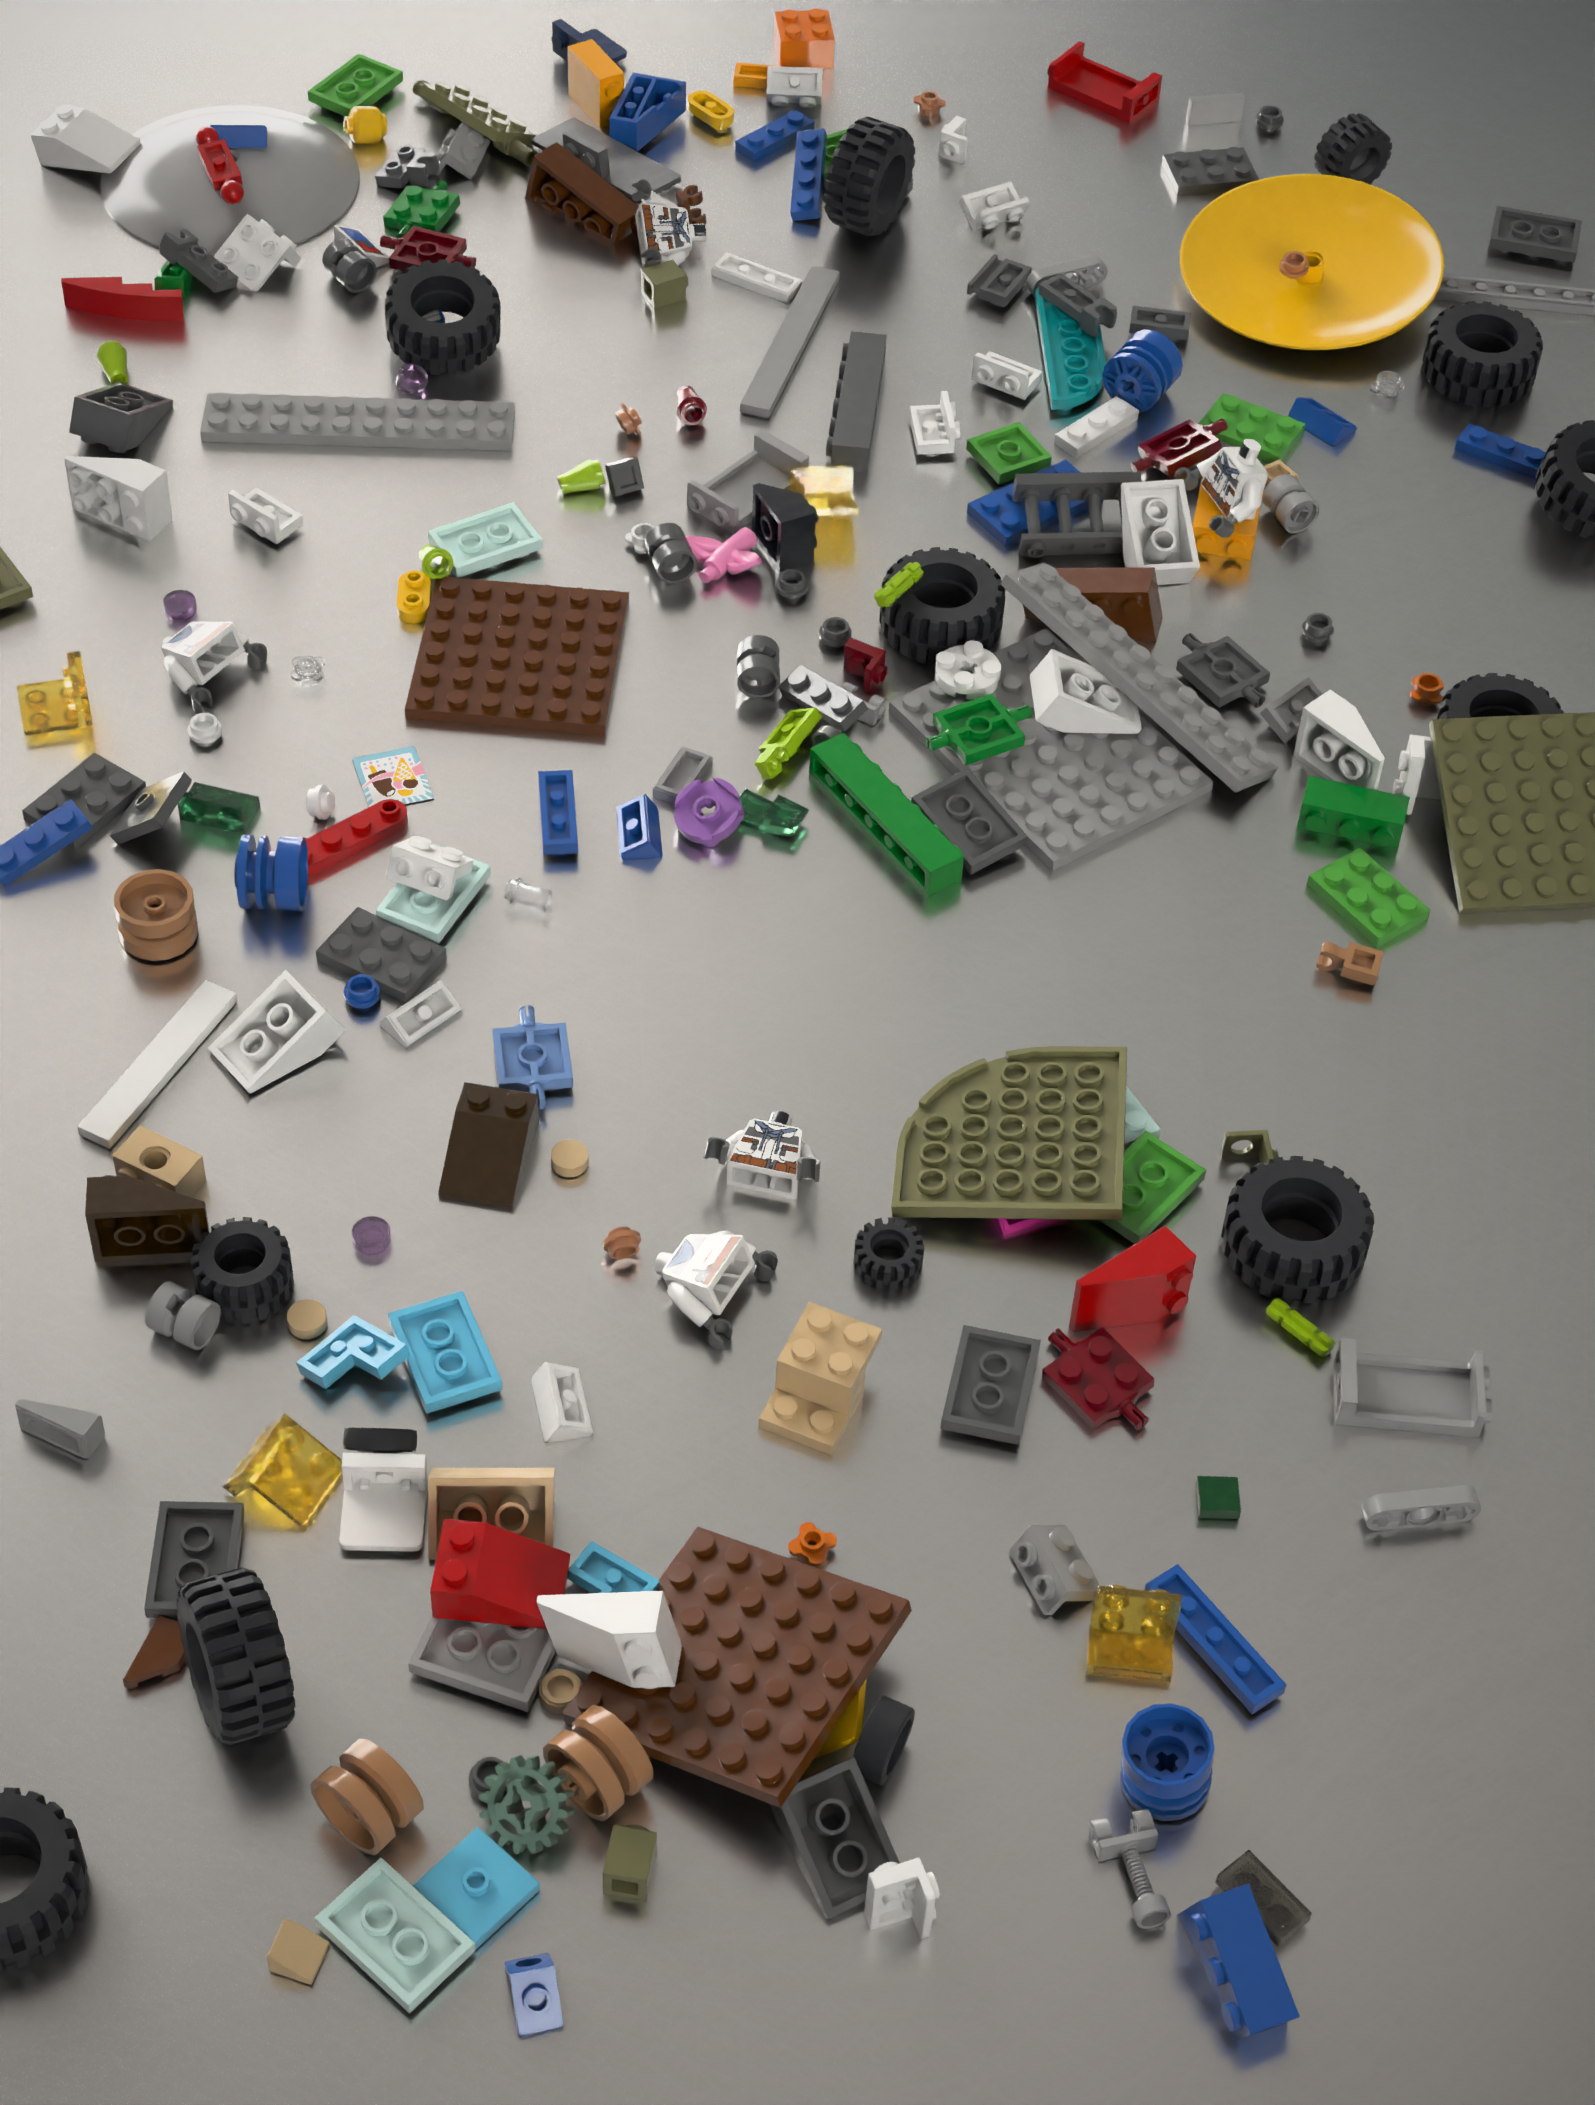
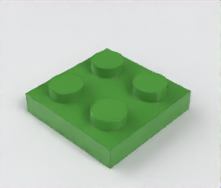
M1020 422L967 439V451L998 484L1015 479V474H1030L1051 466L1052 456Z

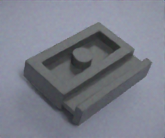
M994 254L968 283L967 294L977 293L980 299L1005 307L1024 286L1028 276L1031 274L1032 267L1009 259L1001 261L998 259V255Z

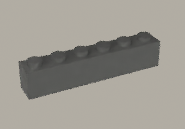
M851 331L849 343H843L842 361H840L839 380H837L835 398L837 399H834L832 417L834 418L830 419L829 437L826 444V456H831V469L868 473L885 362L887 335Z

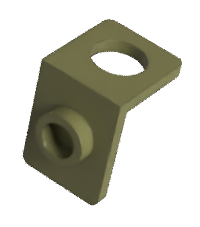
M1267 1130L1232 1131L1224 1134L1220 1153L1223 1160L1258 1158L1259 1163L1264 1162L1265 1165H1268L1270 1159L1279 1157L1277 1149H1272ZM1240 1140L1252 1142L1249 1147L1242 1150L1231 1148L1235 1142Z

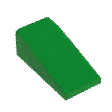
M166 260L154 278L155 290H182L184 300L193 275L178 262L172 264Z

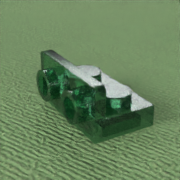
M194 782L190 791L185 792L178 803L180 820L244 835L260 808L258 796Z

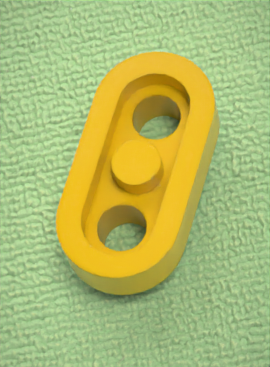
M695 91L688 95V111L714 129L723 130L733 124V107L708 91Z
M411 570L401 575L398 580L397 615L401 621L408 624L422 623L426 620L431 600V580L425 573Z

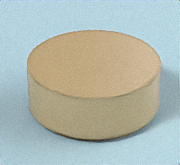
M563 1140L558 1142L551 1150L552 1169L561 1176L575 1177L582 1174L588 1167V1149L579 1141Z
M311 1299L300 1300L294 1303L287 1312L289 1331L300 1339L318 1337L327 1327L325 1307L320 1302Z
M555 1669L545 1674L539 1684V1699L542 1706L551 1713L562 1714L567 1704L579 1692V1688L582 1685L579 1677L566 1669Z

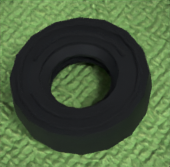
M345 1428L343 1447L353 1451L413 1452L417 1448V1431L413 1429Z

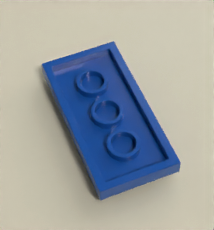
M1065 459L1034 474L1081 472ZM1013 483L971 501L967 506V513L1004 547L1020 541L1022 534H1028L1025 503L1013 502ZM1085 500L1069 501L1071 517L1088 510V502ZM1038 501L1041 531L1059 523L1056 502Z

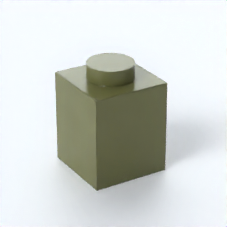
M674 260L641 269V293L653 309L686 300V287L689 284L686 272L681 270Z
M635 1824L625 1827L613 1825L603 1869V1894L647 1901L657 1856V1832L649 1831L647 1828Z

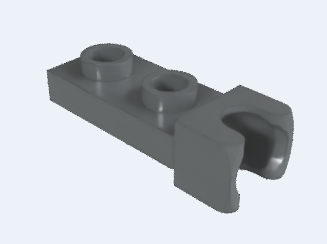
M182 228L180 230V238L175 237L169 232L163 235L160 243V254L172 264L178 262L215 293L236 287L239 277L230 271L225 264L209 254L204 247L199 246V239L187 229Z
M1062 273L1039 285V294L1080 322V328L1093 337L1098 336V324L1110 329L1114 327L1117 318L1116 306L1105 298L1099 300Z

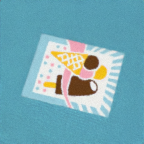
M415 746L352 758L369 807L386 799L398 800L404 805L434 799Z

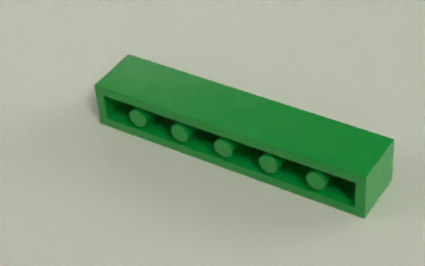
M842 733L810 748L809 773L927 896L962 880L964 855L961 849L953 845L943 835L937 825L932 824L922 813L920 807L917 804H913L902 793L901 788L896 783H892L882 772L880 766L873 763L863 753L857 743H853L845 733Z

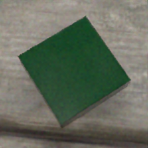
M1197 1476L1198 1518L1239 1519L1241 1506L1238 1477Z

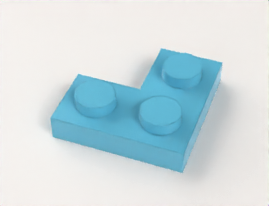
M354 1315L296 1362L301 1375L327 1389L354 1365L382 1380L406 1360L410 1354L405 1343Z
M593 1541L587 1545L569 1567L568 1579L590 1593L656 1591L660 1586L658 1579Z

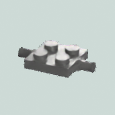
M1192 633L1184 636L1182 644L1192 652L1177 661L1176 670L1215 705L1220 707L1239 697H1245L1255 708H1258V706L1265 702V696L1260 694L1256 688L1269 682L1270 672L1229 636L1209 643H1202Z

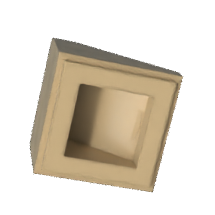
M284 1918L267 1955L269 1971L312 1985L328 1950L329 1942L295 1921Z

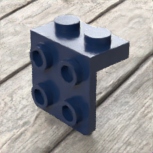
M561 18L552 22V51L567 62L568 46L591 39L615 63L627 57L626 49L597 29L580 33Z

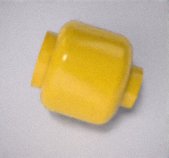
M375 106L353 107L349 112V116L344 118V131L346 134H349L355 144H377L387 134V119L385 114H381V111Z

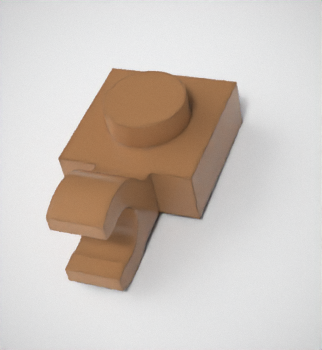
M1323 942L1316 967L1324 971L1342 968L1340 976L1375 986L1384 951L1349 942L1347 949L1331 942Z

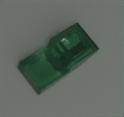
M746 788L740 796L745 813L740 824L770 834L794 836L809 809L779 794L774 802Z

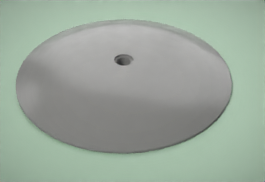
M234 105L190 110L160 119L132 134L141 141L138 148L112 173H102L100 185L102 200L107 211L117 224L132 236L160 248L161 240L166 232L180 238V230L184 228L199 239L198 245L204 247L214 257L246 214H249L258 222L263 219L275 229L274 234L280 238L282 235H285L296 245L318 236L339 221L349 210L358 193L360 175L358 163L352 150L337 134L320 123L279 109ZM265 125L267 127L266 148H229L241 173L243 183L241 185L244 189L243 199L237 204L226 203L221 197L220 190L214 191L199 158L196 133L203 126Z

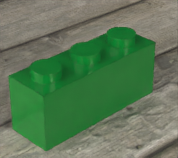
M1308 776L1297 828L1398 849L1410 797Z

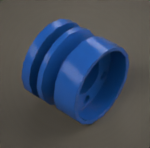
M1142 330L1136 332L1104 366L1102 374L1104 387L1111 398L1118 396L1137 408L1139 412L1148 410L1180 377L1183 368L1181 354L1168 337L1157 331Z
M242 835L234 868V881L240 908L251 909L254 898H256L257 908L266 909L270 894H274L278 910L303 911L308 885V849L305 837L281 836L277 843L276 851L272 852L268 836H260L256 848L254 835Z
M1168 1703L1149 1706L1137 1712L1127 1723L1122 1738L1120 1779L1122 1792L1133 1808L1137 1811L1148 1809L1153 1819L1172 1821L1181 1820L1196 1813L1205 1803L1212 1782L1215 1748L1212 1732L1204 1719L1187 1707Z

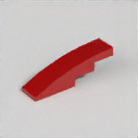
M122 277L61 278L66 307L123 319L185 322L182 290H153L152 283L123 284Z

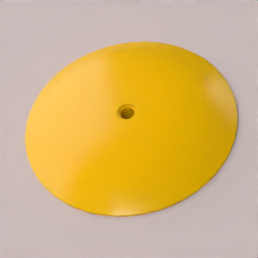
M1292 174L1264 178L1244 184L1210 202L1192 220L1185 232L1180 249V269L1186 288L1197 304L1213 319L1232 331L1259 342L1284 348L1333 350L1360 346L1380 340L1415 321L1430 306L1440 289L1444 272V256L1439 239L1430 224L1418 211L1397 196L1376 186L1350 178L1321 174ZM1293 251L1303 253L1309 263V266H1306L1309 267L1308 273L1296 279L1284 276L1279 269L1280 261L1284 255Z

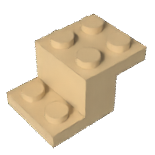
M808 1302L777 1359L775 1390L759 1417L758 1427L832 1456L863 1397L866 1367L881 1340L882 1329Z

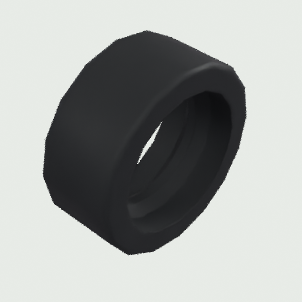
M884 1695L878 1699L865 1722L853 1754L864 1778L879 1785H884L888 1781L902 1755L911 1732L915 1716V1710L912 1707Z

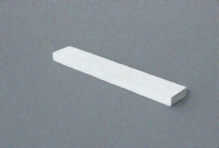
M205 980L77 1126L79 1135L111 1149L236 1004V993Z

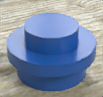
M365 974L351 977L343 991L345 1001L355 1008L370 1007L380 998L379 985L371 976Z

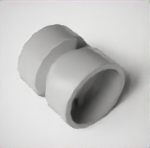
M1289 474L1281 475L1272 480L1263 491V504L1287 532L1293 534L1304 531L1317 519L1319 514L1318 503L1308 492H1305L1303 486L1294 476Z
M169 1281L162 1284L153 1294L146 1310L145 1324L149 1329L166 1337L173 1336L177 1342L193 1350H200L209 1342L216 1331L221 1309L220 1305L199 1294L192 1296L190 1290Z

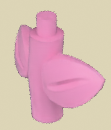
M741 528L723 543L707 537L686 536L697 561L703 564V570L699 573V578L704 583H709L711 580H719L726 571L732 575L738 574L762 563V558L759 555L750 552L757 545V537L749 528Z

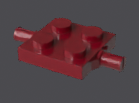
M412 226L408 233L401 238L382 235L380 239V247L394 250L389 257V268L405 272L407 268L413 265L419 267L422 262L429 260L431 263H437L438 260H447V263L458 261L464 263L467 268L470 266L475 268L476 257L463 255L467 249L465 238Z
M1222 418L1208 426L1196 424L1189 419L1137 445L1142 459L1131 463V468L1133 471L1141 472L1151 467L1158 468L1171 477L1178 469L1182 467L1189 468L1219 452L1222 449L1221 441L1215 435L1228 429L1227 424Z
M1103 1327L1076 1343H1073L1061 1329H1056L1055 1332L1053 1331L1049 1335L1048 1341L1062 1354L1042 1369V1378L1093 1430L1108 1419L1119 1417L1120 1415H1123L1136 1430H1140L1141 1426L1144 1427L1148 1423L1149 1418L1140 1411L1135 1403L1140 1396L1154 1387V1378Z

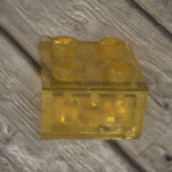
M851 465L789 468V491L801 493L810 505H814L818 513V520L819 516L832 515L834 520H846L851 518V514H858V506L853 499V467Z
M80 651L67 653L69 667H62L64 679L17 686L24 735L44 734L93 726Z
M284 1413L266 1426L222 1487L234 1497L247 1488L251 1491L255 1490L298 1526H302L308 1521L342 1473V1459Z
M1121 1585L1097 1586L1088 1629L1086 1674L1170 1683L1173 1667V1639L1182 1596L1159 1589L1144 1591L1127 1589Z

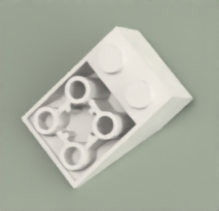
M66 456L64 458L72 509L148 541H151L173 520L166 470L140 459Z

